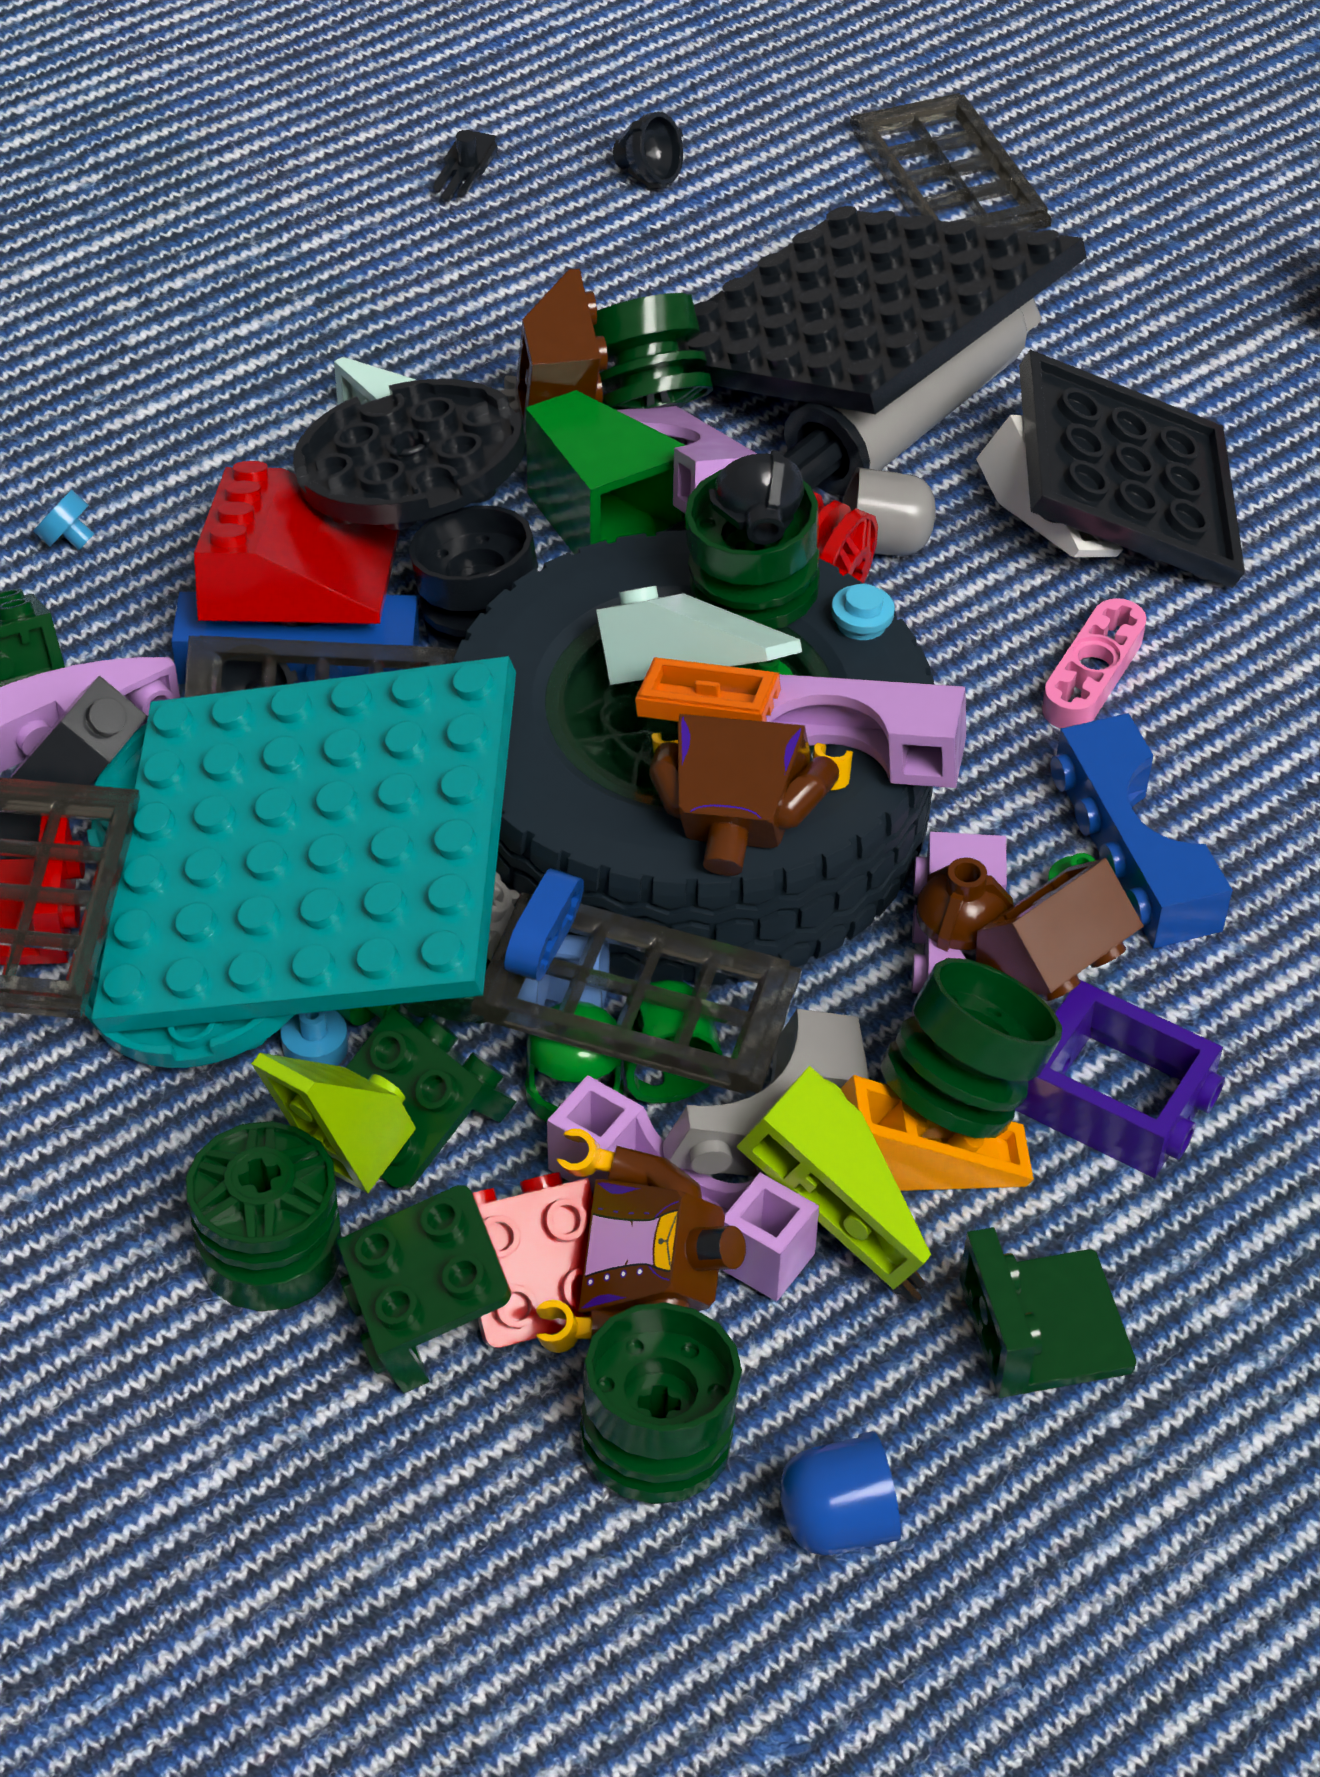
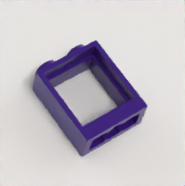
M1080 980V984L1069 992L1055 1013L1062 1025L1061 1040L1041 1074L1027 1081V1097L1022 1105L1015 1108V1111L1155 1179L1169 1156L1177 1160L1183 1156L1196 1128V1123L1192 1120L1198 1110L1208 1114L1214 1107L1225 1082V1077L1217 1074L1223 1046ZM1089 1038L1181 1081L1157 1119L1065 1076Z

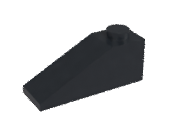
M100 675L78 695L0 788L1 859H26L39 843L41 816L64 815L148 717Z

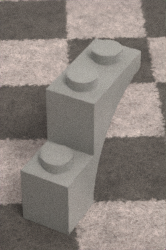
M796 1009L772 1046L773 1066L770 1085L761 1092L734 1103L713 1106L687 1105L662 1143L664 1158H667L679 1168L691 1169L705 1175L726 1173L756 1177L760 1172L766 1175L736 1146L809 1066L824 1079L833 1082L840 1089L853 1075L869 1079L859 1018L856 1016Z

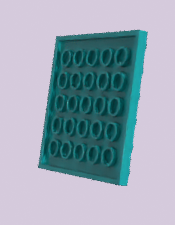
M510 657L152 701L91 1018L100 1032L112 1033L483 996L516 681V670Z

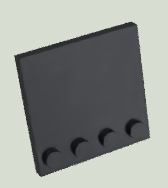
M1030 349L1019 365L1031 512L1040 515L1049 522L1062 523L1091 534L1099 541L1112 542L1141 553L1152 561H1162L1189 571L1200 579L1213 580L1233 588L1244 575L1245 568L1223 425Z

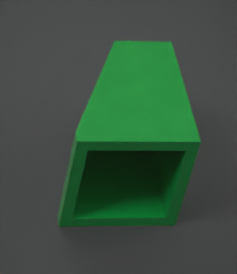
M577 390L525 407L527 494L573 554H577L579 548L606 540L608 544L616 542L618 537L645 533L647 537L656 536V532L664 531L674 523L685 518V513L673 506L674 448L685 446L684 444Z

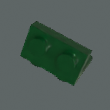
M392 1007L346 1068L366 1079H369L372 1074L380 1075L393 1083L404 1094L405 1100L402 1104L414 1123L416 1130L381 1177L397 1189L408 1190L418 1181L472 1109L501 1123L516 1101L498 1086L504 1075L474 1052L466 1060L452 1048L459 1038L446 1026L428 1014L420 1023Z
M464 1185L454 1186L337 1240L348 1271V1275L340 1278L342 1288L353 1312L357 1317L363 1315L368 1328V1332L360 1335L365 1353L376 1374L378 1375L388 1370L403 1394L430 1382L417 1347L418 1345L505 1306L512 1295L477 1201L471 1190Z

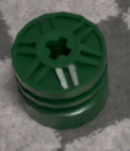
M665 293L646 296L597 310V323L593 326L595 336H604L608 362L615 363V366L599 373L602 390L612 391L603 396V404L615 410L650 409L668 406L681 408L686 403L704 397L713 391L709 373H690L707 364L705 352L679 350L678 346L693 340L700 334L691 294Z
M721 469L702 480L689 495L687 501L685 521L687 546L690 551L688 566L691 574V595L696 599L773 629L786 627L804 616L818 598L820 569L818 567L819 519L816 497L811 486L803 480L804 495L784 535L778 541L771 544H756L749 540L746 530L737 529L712 509L709 490L714 489L716 478L723 470Z
M946 958L936 963L915 999L914 1016L904 1020L900 1025L896 1040L890 1043L883 1055L880 1069L888 1086L898 1097L927 1120L952 1132L973 1138H996L1008 1129L1014 1119L1015 1108L1022 1105L1026 1099L1028 1092L1027 1081L1041 1074L1061 1040L1062 1025L1055 1012L1035 992L1015 978L989 965L969 959Z
M266 1121L241 1124L218 1134L196 1154L186 1176L187 1204L191 1226L194 1231L199 1270L211 1291L233 1306L259 1312L289 1309L315 1297L334 1278L342 1258L337 1242L342 1236L334 1164L322 1143L296 1126Z
M665 1302L636 1305L610 1317L592 1336L584 1365V1399L581 1406L582 1418L579 1437L583 1459L599 1482L624 1498L650 1504L684 1501L708 1489L724 1471L732 1445L736 1417L735 1409L739 1396L742 1368L737 1346L723 1327L696 1309Z

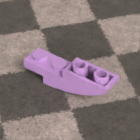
M135 657L102 660L40 673L0 687V773L22 763L78 695L99 675L147 716L152 701L180 698L174 662L169 657ZM148 717L141 724V726L147 723Z

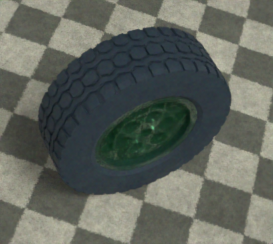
M686 530L656 532V536L649 537L645 533L618 537L616 542L610 544L606 540L579 548L577 554L571 555L568 552L544 563L541 571L533 569L513 582L511 591L504 589L487 605L485 614H479L467 630L465 640L462 639L452 663L509 656L516 670L496 872L500 874L501 881L509 890H515L520 894L514 907L525 909L548 869L552 868L582 878L584 880L583 895L577 915L568 934L608 939L610 975L640 981L641 976L651 978V982L662 980L694 981V986L726 984V979L736 978L737 982L768 977L769 971L777 969L779 973L807 964L809 957L813 955L818 959L843 946L846 936L852 940L873 923L876 915L880 917L894 901L914 868L915 857H919L928 827L933 786L890 783L883 766L869 754L848 746L825 744L826 755L830 757L843 756L846 750L853 752L849 784L840 790H830L797 827L786 829L778 847L762 848L747 846L743 870L739 875L724 876L705 869L703 861L707 842L691 840L686 837L681 819H676L666 812L649 776L654 754L651 735L653 733H661L663 741L678 740V722L637 716L635 698L643 680L610 685L596 611L597 609L621 605L619 592L650 586L657 587L658 598L682 593L692 597L690 592L691 574L688 566L690 551L687 546ZM819 558L820 584L817 600L804 616L786 627L775 629L800 639L802 652L779 658L780 661L788 666L793 675L935 685L929 663L921 646H917L916 637L903 619L897 620L896 611H894L892 623L880 636L874 639L855 640L840 632L831 612L833 598L841 589L863 583L849 573L843 576L839 573L838 567ZM815 745L809 746L810 762L813 760Z

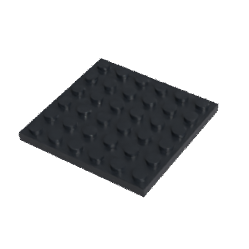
M853 206L839 207L830 211L826 215V220L814 228L796 234L792 238V243L779 252L761 258L757 263L758 266L744 276L726 282L722 286L723 290L707 301L694 304L700 334L693 340L678 346L679 350L705 352L707 364L690 373H709L712 385L876 415L1085 260L1087 256L1084 241L1081 237L1059 235L1055 230L1031 232L1016 230V227L1013 225L989 227L975 225L971 220L948 222L935 220L930 215L906 217L895 215L893 211L873 213L857 211Z

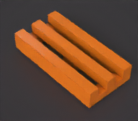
M654 657L635 698L637 716L678 722L680 714L767 722L766 715L771 716L774 708L773 698L778 699L781 691L780 675L770 671Z

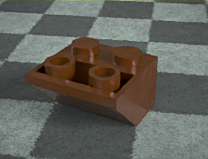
M569 269L522 319L515 392L525 435V407L575 390L601 403L603 401L602 382L599 371L607 370V346L604 336H595L593 326L597 323L596 299L593 291L585 292L580 269Z
M1103 858L1067 868L977 931L976 962L989 965L1015 978L1037 995H1042L1045 1001H1051L1076 988L1080 984L1077 974L1089 965L1092 968H1096L1123 954L1126 951L1123 941L1144 926L1108 860Z

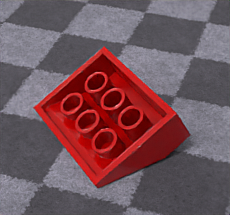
M242 461L234 464L233 467H225L194 551L198 621L380 624L398 543L399 530H391L384 525L336 523L332 517L319 512L304 499L299 489L296 474L284 468H268L266 463L260 461Z

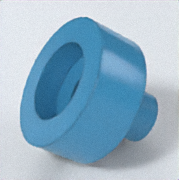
M71 489L33 532L49 547L63 535L80 550L94 535L78 519L80 514L89 505Z
M335 1010L295 1014L281 1027L280 1033L284 1057L338 1066L347 1055L349 1047L347 1025L342 1015Z

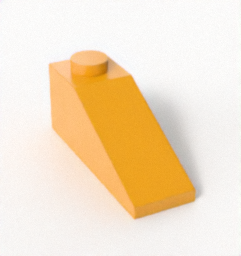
M853 1075L841 1087L846 1099L862 1112L900 1191L1026 1187L1034 1180L1023 1124L1012 1121L1008 1129L996 1138H973L952 1132L927 1120L905 1104L887 1084Z

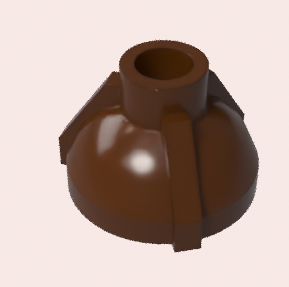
M964 857L956 859L951 864L928 875L927 884L922 888L918 896L916 917L922 931L937 943V948L947 952L949 948L974 950L977 944V931L1013 907L1014 904L1013 898L992 875H987V869L984 864L976 859Z

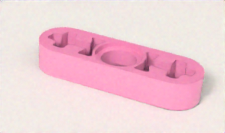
M1117 598L1105 600L1097 605L1046 682L1042 712L1049 723L1058 728H1066L1091 722L1095 719L1142 645L1146 614L1139 605L1126 599ZM1117 626H1120L1114 640L1107 637L1108 630L1113 631ZM1088 657L1099 658L1106 661L1109 667L1101 670L1090 669L1082 665L1080 660ZM1075 687L1082 690L1080 698L1076 697L1072 702H1068L1074 693Z

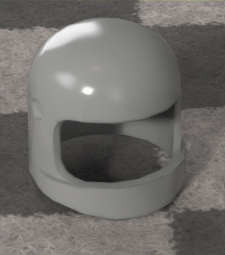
M856 468L844 493L843 503L850 506L851 511L856 508L876 516L878 536L874 554L907 557L922 550L929 541L935 521V498L930 486L923 479L911 474Z

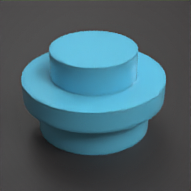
M857 584L847 586L836 593L832 601L831 612L842 634L855 640H870L880 636L892 623L895 605L892 598L882 589L870 584Z

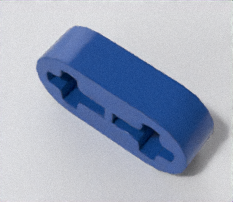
M552 868L546 871L512 932L504 961L506 971L537 982L542 980L577 915L584 889V880L582 878Z

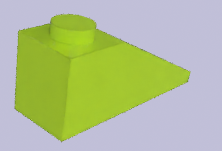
M259 1053L251 1063L289 1124L299 1129L301 1128L319 1140L333 1161L335 1176L366 1193L370 1192L416 1130L414 1123L402 1104L405 1100L404 1094L393 1083L380 1075L372 1074L369 1079H366L345 1067L266 1053Z
M809 1066L776 1100L736 1147L771 1179L819 1205L818 1222L894 1290L925 1264L931 1256L930 1250L862 1112L846 1099L844 1093L837 1085L824 1079Z

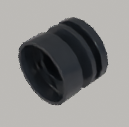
M472 505L437 516L426 522L414 534L409 546V554L418 593L420 594L419 600L429 643L440 653L454 658L462 639L465 640L467 630L480 613L485 614L487 605L504 589L511 591L513 582L533 569H538L535 545L529 522L517 512L499 506Z

